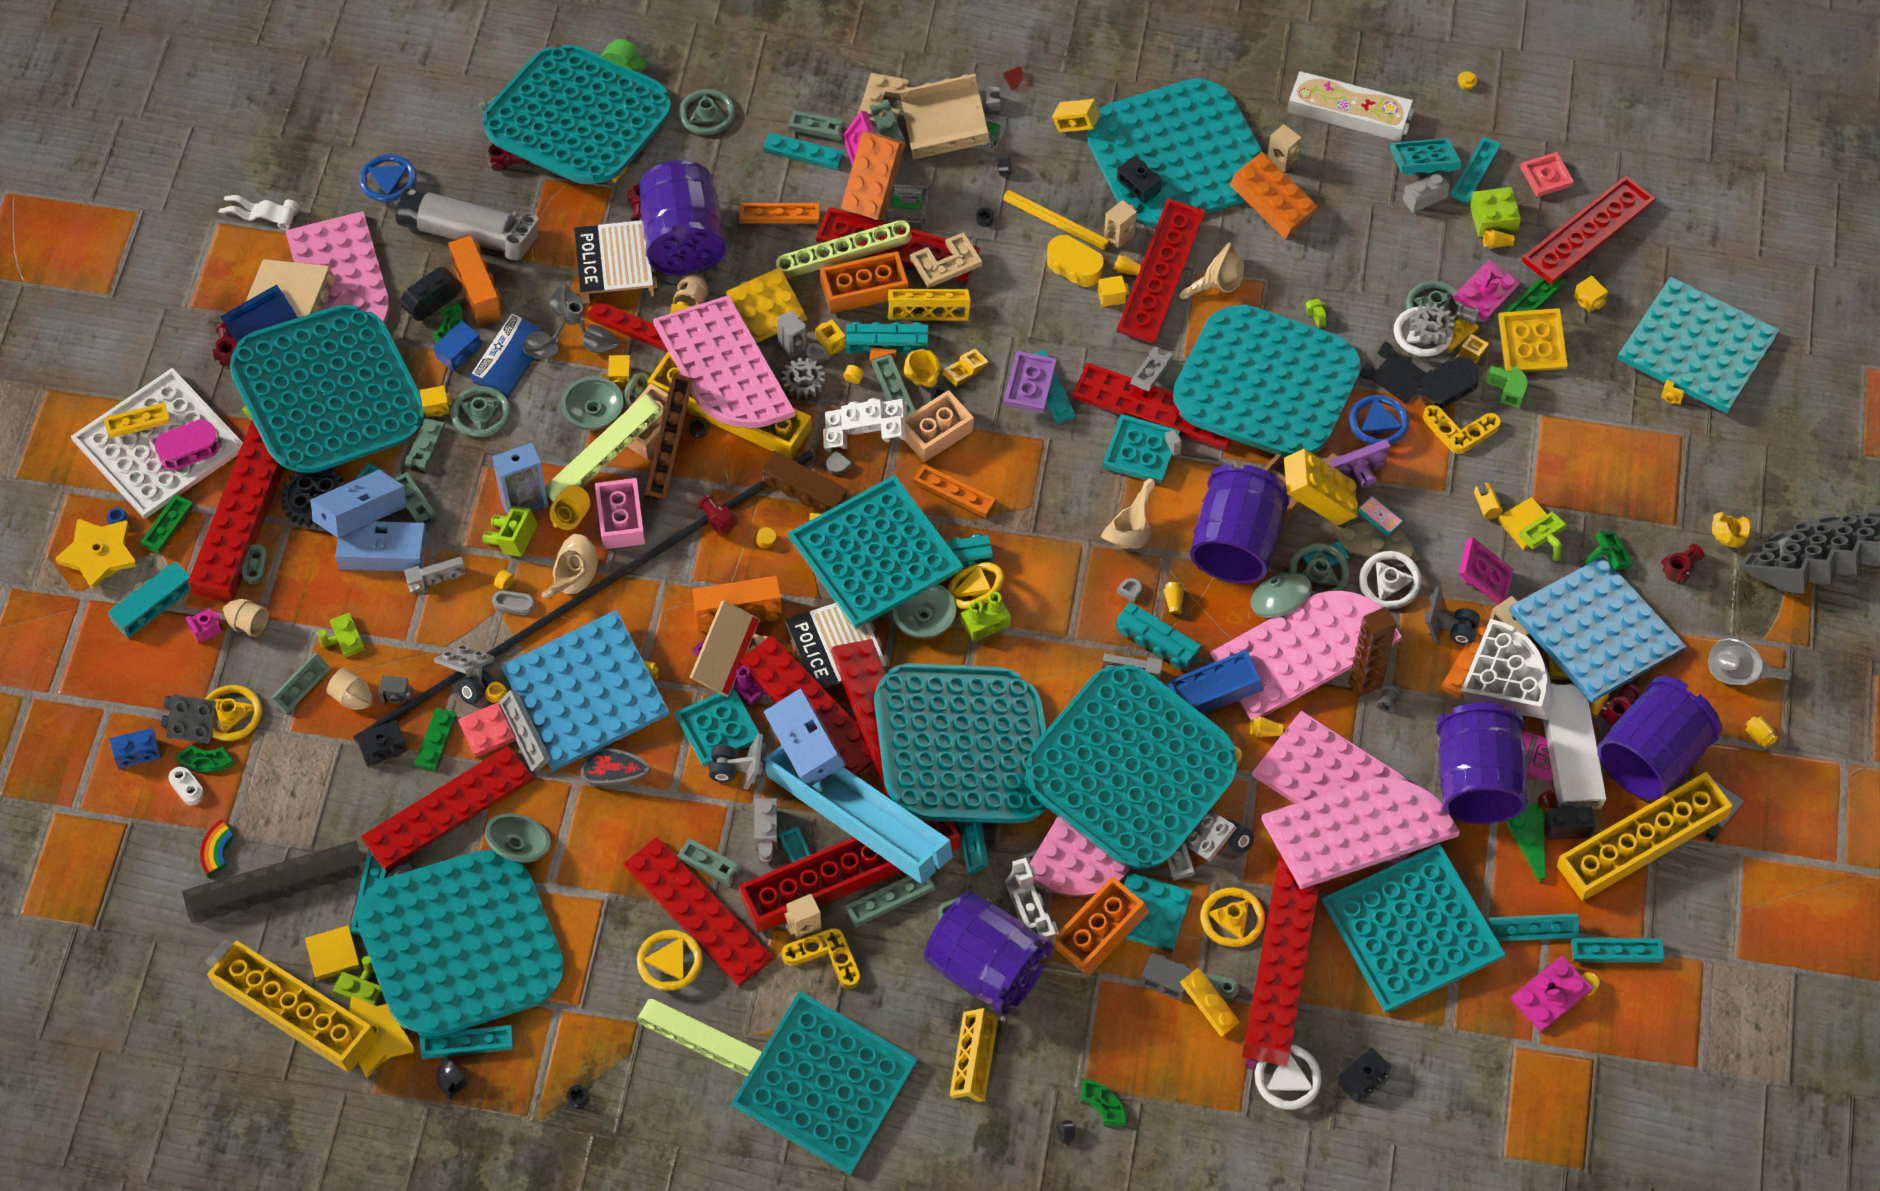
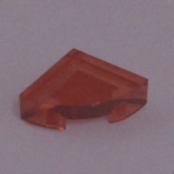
M1021 66L1003 73V78L1011 90L1016 89L1022 80Z
M1548 790L1540 794L1538 798L1539 808L1547 811L1548 809L1558 808L1555 790Z

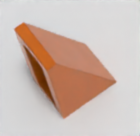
M871 348L869 367H872L871 360L891 354L893 360L896 359V350Z

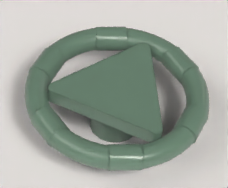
M703 89L691 93L682 101L679 108V119L682 125L690 132L703 136L719 134L726 130L732 124L736 114L735 105L732 100L723 92L713 89ZM708 96L720 99L727 105V118ZM703 97L688 121L686 112L688 105L696 99ZM721 123L714 128L706 129L695 126L702 124Z
M1440 281L1420 283L1409 292L1406 299V309L1413 308L1414 304L1417 307L1419 305L1425 307L1426 303H1428L1430 307H1433L1434 303H1437V308L1444 306V311L1446 312L1451 296L1454 297L1458 291L1451 285ZM1429 288L1448 292L1443 294L1440 291H1433L1429 296L1415 298L1423 290ZM1455 301V302H1456V306H1457V310H1458V307H1459V304H1460V303H1458L1457 301Z
M487 386L467 389L454 400L451 407L453 424L460 432L470 437H487L499 432L507 424L511 415L510 403L506 396L499 390ZM475 394H488L498 399L486 400L483 397H476L471 402H463ZM502 404V417L499 422L485 429ZM460 405L478 430L465 426L460 421Z
M1322 543L1308 544L1301 547L1292 556L1289 563V572L1297 573V564L1300 558L1313 551H1318L1302 575L1306 576L1311 584L1335 587L1328 591H1343L1346 588L1350 576L1349 565L1342 553L1334 547ZM1323 552L1338 560L1341 566L1340 583ZM1317 566L1323 567L1319 570L1316 569ZM1311 591L1309 597L1322 592Z

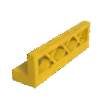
M888 289V320L969 321L971 300L968 289ZM893 307H903L905 311L901 314H893ZM916 307H923L925 309L921 314L913 312ZM937 307H943L945 309V311L941 314H935L933 312V310ZM957 307H965L964 314H955L953 310Z
M985 1008L963 1013L950 1090L952 1098L969 1096L977 1102L985 1101L999 1018ZM976 1017L975 1023L970 1028L971 1018ZM972 1037V1043L966 1049V1043ZM969 1058L968 1065L963 1070V1063ZM965 1079L964 1089L959 1090V1085Z

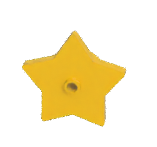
M78 519L74 542L56 557L57 564L79 570L91 589H94L104 578L112 576L119 570L137 566L135 559L125 547L129 529L128 522L122 521L100 527Z
M351 997L349 1012L371 1025L378 1037L358 1062L366 1078L381 1063L393 1056L409 1054L415 1051L402 1027L390 1014L387 1004L375 1006L357 997Z

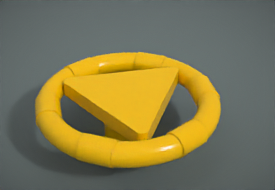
M990 562L970 565L951 580L947 590L953 596L957 608L969 609L970 602L972 601L974 605V600L980 601L983 605L988 602V595L990 593L993 597L992 592H999L1004 582V573L998 565ZM982 570H988L996 574V580L992 588H990ZM965 577H967V578L963 581V583L957 588V585H958ZM972 596L973 598L971 601L957 599L958 597Z
M223 686L214 690L205 698L216 701L215 708L222 733L212 727L211 737L220 741L242 739L252 733L260 723L262 717L260 699L253 691L244 686ZM230 693H239L248 698L253 705L235 702V700L230 698L218 699V697ZM254 711L251 722L244 729L229 733Z
M1232 887L1218 890L1206 899L1201 909V924L1205 933L1214 942L1222 946L1237 948L1249 945L1260 936L1265 926V911L1261 902L1253 894L1243 889ZM1233 896L1246 899L1210 911V908L1220 898ZM1250 902L1257 915V924L1249 935L1244 937ZM1209 917L1237 939L1226 938L1217 934L1213 930Z
M677 930L657 932L646 939L639 949L637 956L638 971L643 980L656 989L675 991L684 988L696 979L701 970L703 960L701 948L695 939L684 932ZM662 939H677L646 957L650 948L656 942ZM683 942L689 946L694 954V965L684 978ZM645 963L679 979V981L661 982L656 980L646 968Z

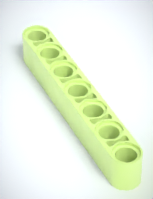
M895 221L779 256L776 266L782 269L785 264L791 265L788 269H782L786 279L820 270L823 267L837 265L905 245L911 240L910 226L906 221ZM900 230L906 231L903 235L897 234ZM881 236L887 237L883 241L878 240V238ZM865 241L868 243L865 246H859L861 242ZM843 247L849 248V249H848L847 251H845V252H840V251H839V250H840L841 248H843ZM823 253H829L826 258L820 257ZM803 259H810L808 263H801Z
M649 394L641 397L545 486L547 496L554 502L565 487L575 485L583 488L655 422L663 413V408Z
M648 999L637 1017V1020L643 1026L745 1076H748L762 1053L654 999Z

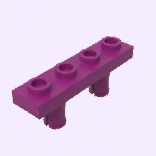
M705 639L692 649L696 657L699 656ZM741 666L740 670H736L737 677L733 687L737 694L752 706L766 692L752 679L750 669L747 666Z

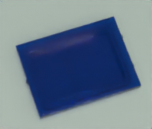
M277 284L220 316L229 330V334L232 335L237 344L242 338L252 332L298 318L293 307L287 301L285 294L282 293Z

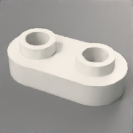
M176 767L170 772V784L186 804L196 805L203 800L204 791L202 786L187 768Z

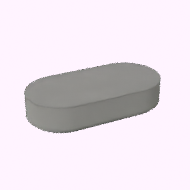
M500 590L492 597L493 606L499 612L525 616L532 613L535 608L534 600L529 594Z

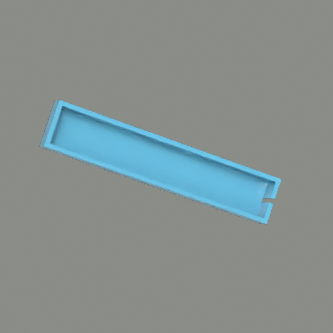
M782 745L763 759L768 778L920 884H923L936 872L935 867L940 869L953 858L951 843L948 838L844 767L809 787L798 776Z

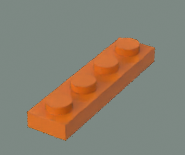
M740 203L739 221L740 224H819V203Z
M925 464L922 465L913 479V484L984 518L988 516L996 504V498Z
M1480 621L1478 627L1474 629L1476 631L1475 641L1472 643L1466 642L1442 683L1441 690L1458 698L1462 696L1461 689L1488 626L1487 624Z

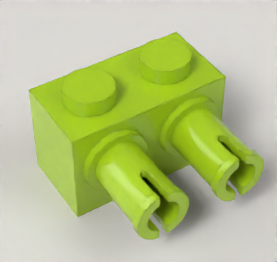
M512 506L507 516L494 514L493 518H491V526L501 529L499 533L486 530L485 534H483V543L499 545L505 555L522 557L538 526L531 509Z
M992 592L993 597L990 593L988 595V602L983 605L978 600H974V605L971 601L969 609H965L961 613V624L972 643L1010 626L1011 615L1003 604L1000 593Z

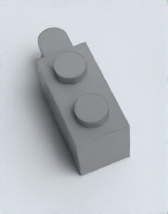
M777 798L755 799V850H759V858L762 863H770L773 859V850H777Z

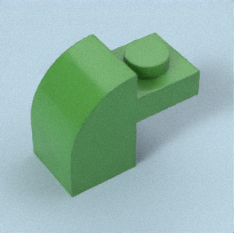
M616 39L609 43L600 56L601 59L642 73L648 64L636 52L637 46L622 39Z
M1491 366L1486 383L1504 389L1500 403L1520 409L1528 384L1525 374L1515 366H1513L1511 372L1503 368Z

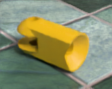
M1485 482L1489 493L1481 496L1476 486L1474 494L1484 518L1494 519L1502 514L1503 509L1492 485Z

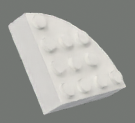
M1490 619L1461 689L1467 704L1476 702L1498 703L1504 705V710L1512 712V709H1516L1521 715L1548 720L1552 705V686L1550 676L1538 649L1527 636L1516 631L1514 627Z

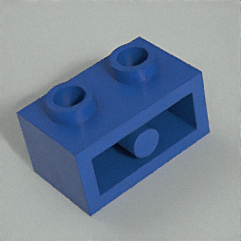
M461 321L433 348L436 359L454 371L457 367L462 366L466 359L473 353H476L482 345L480 334Z
M153 728L110 738L113 758L118 769L161 759L159 742Z

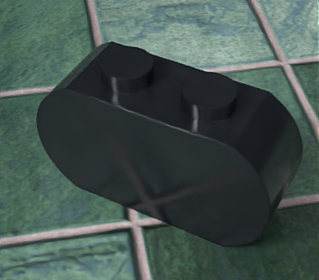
M438 267L407 288L402 294L400 305L414 320L422 321L452 301L460 291L461 282L446 267Z
M1457 357L1454 360H1447L1436 370H1429L1423 377L1420 396L1426 406L1436 405L1444 409L1474 392L1479 380L1477 364L1467 357Z

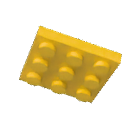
M780 267L726 291V295H729L756 344L778 335L777 320L782 314L794 311L803 323L808 320Z
M1560 308L1499 313L1498 318L1506 371L1511 372L1513 366L1519 368L1522 372L1557 370L1568 367Z

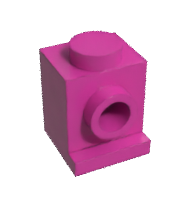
M210 608L193 617H186L189 628L199 644L222 632L219 625L222 623L219 614L217 612L212 613Z

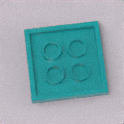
M1449 138L1390 143V151L1402 174L1434 173L1441 170L1451 172L1455 169H1461V161Z
M1121 414L1102 468L1143 480L1150 478L1155 483L1162 485L1173 455L1167 445L1165 433L1174 430L1179 436L1180 431Z
M732 687L727 697L716 693L675 712V717L702 767L714 763L711 758L713 747L728 745L734 747L738 752L751 746L759 733L734 687Z
M1128 872L1124 886L1145 903L1149 913L1126 936V939L1173 952L1192 891Z

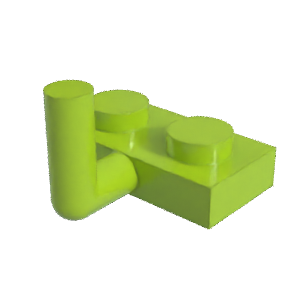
M1550 512L1521 530L1519 537L1532 549L1548 541L1553 546L1552 559L1559 561L1561 559L1562 543L1555 536L1566 529V524L1554 512Z
M350 613L329 620L335 634L334 636L328 638L326 631L323 629L317 633L323 648L339 643L345 658L365 651Z
M365 956L362 958L364 971L361 977L358 978L342 971L332 991L334 995L351 1001V997L354 996L376 1006L383 993L379 985L369 982L374 969L369 956Z

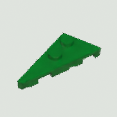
M1539 801L1526 806L1525 811L1520 815L1504 822L1540 883L1545 879L1543 802Z

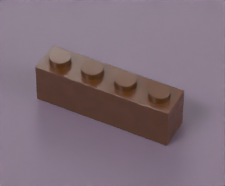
M774 451L762 469V480L767 485L775 486L781 489L784 494L800 499L803 504L817 508L822 514L842 504L846 499V488Z

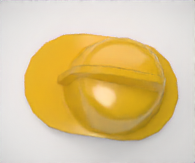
M571 485L565 487L560 492L550 508V519L553 527L572 530L579 525L590 507L589 495L583 488Z

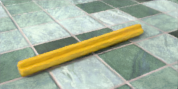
M1007 190L1004 195V201L1102 250H1105L1109 244L1107 238L1011 190Z

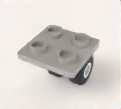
M459 645L457 648L443 652L442 655L434 658L435 663L466 674L467 678L458 685V692L461 699L468 704L480 701L488 685L495 682L491 674L482 671V666L494 661V656L488 655L484 651H477L468 645Z
M758 733L747 752L746 758L737 759L738 752L734 747L728 745L713 747L711 758L715 763L709 768V777L714 781L726 783L734 780L735 771L745 772L743 789L748 790L750 785L755 783L757 774L760 775L763 768V762L760 761V756L763 755L765 749V742H762L763 734Z
M1210 810L1187 837L1185 844L1191 851L1211 861L1226 841L1233 851L1237 853L1246 852L1253 844L1254 835L1250 829L1241 826L1235 820L1224 819Z

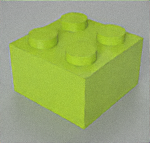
M1512 187L1475 191L1472 193L1470 209L1479 238L1483 237L1485 231H1490V229L1506 234L1518 232L1521 217Z

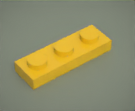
M163 402L105 417L104 422L107 435L111 439L169 424L170 419L166 404Z
M1200 968L1195 969L1180 981L1181 985L1221 1037L1240 1023Z

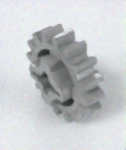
M1426 303L1425 308L1419 305L1418 310H1413L1410 317V331H1414V337L1420 336V342L1424 339L1427 340V344H1430L1431 341L1438 344L1439 339L1445 342L1446 337H1450L1454 329V317L1450 316V310L1444 311V306L1437 308V303H1434L1433 307Z
M798 358L797 363L791 360V366L785 365V371L781 372V384L784 386L785 392L789 391L790 397L796 394L797 399L804 396L807 400L808 395L816 397V391L822 392V386H825V372H823L822 365L817 366V361L810 363L809 358L805 362Z

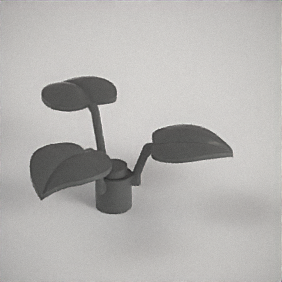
M565 283L554 292L549 302L550 310L555 315H564L556 333L551 339L545 332L535 331L530 333L525 339L523 350L527 355L535 359L546 360L554 357L558 352V346L554 341L566 322L570 325L580 322L582 333L585 334L582 338V344L592 353H605L618 347V342L607 329L601 326L591 325L588 327V330L585 329L584 317L581 316L583 310L582 300Z

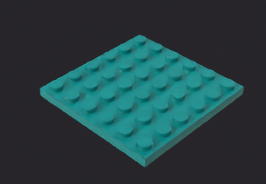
M1670 277L1619 352L1617 360L1664 383L1670 380L1674 382L1673 387L1683 390L1684 393L1728 414L1780 330Z
M895 475L788 532V538L855 630L963 570L962 563Z
M1440 844L1321 899V903L1385 1014L1505 958L1503 949Z
M799 990L730 1106L850 1176L914 1067L917 1058Z

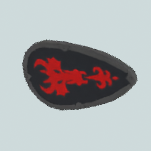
M603 748L586 757L580 771L582 778L589 784L612 785L640 779L648 775L651 769L643 759L636 755L617 749Z

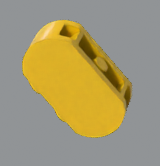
M1059 235L1049 242L1047 247V265L1054 273L1061 274L1068 278L1070 282L1082 287L1093 286L1098 283V279L1102 278L1103 257L1101 253L1069 235Z

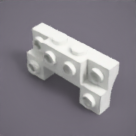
M872 398L868 402H850L848 405L841 406L840 410L825 412L826 428L823 429L824 449L828 452H832V448L836 447L847 449V434L851 436L882 430V439L885 442H890V438L899 437L902 440L906 439L905 419L907 403L903 399L882 402L877 398Z
M1026 858L1013 861L1012 872L1005 879V884L1019 921L1026 924L1040 937L1043 935L1053 941V944H1056L1058 929L1056 923L1050 921L1048 913H1044L1042 897L1040 893H1036L1033 878L1036 877L1033 865H1028Z

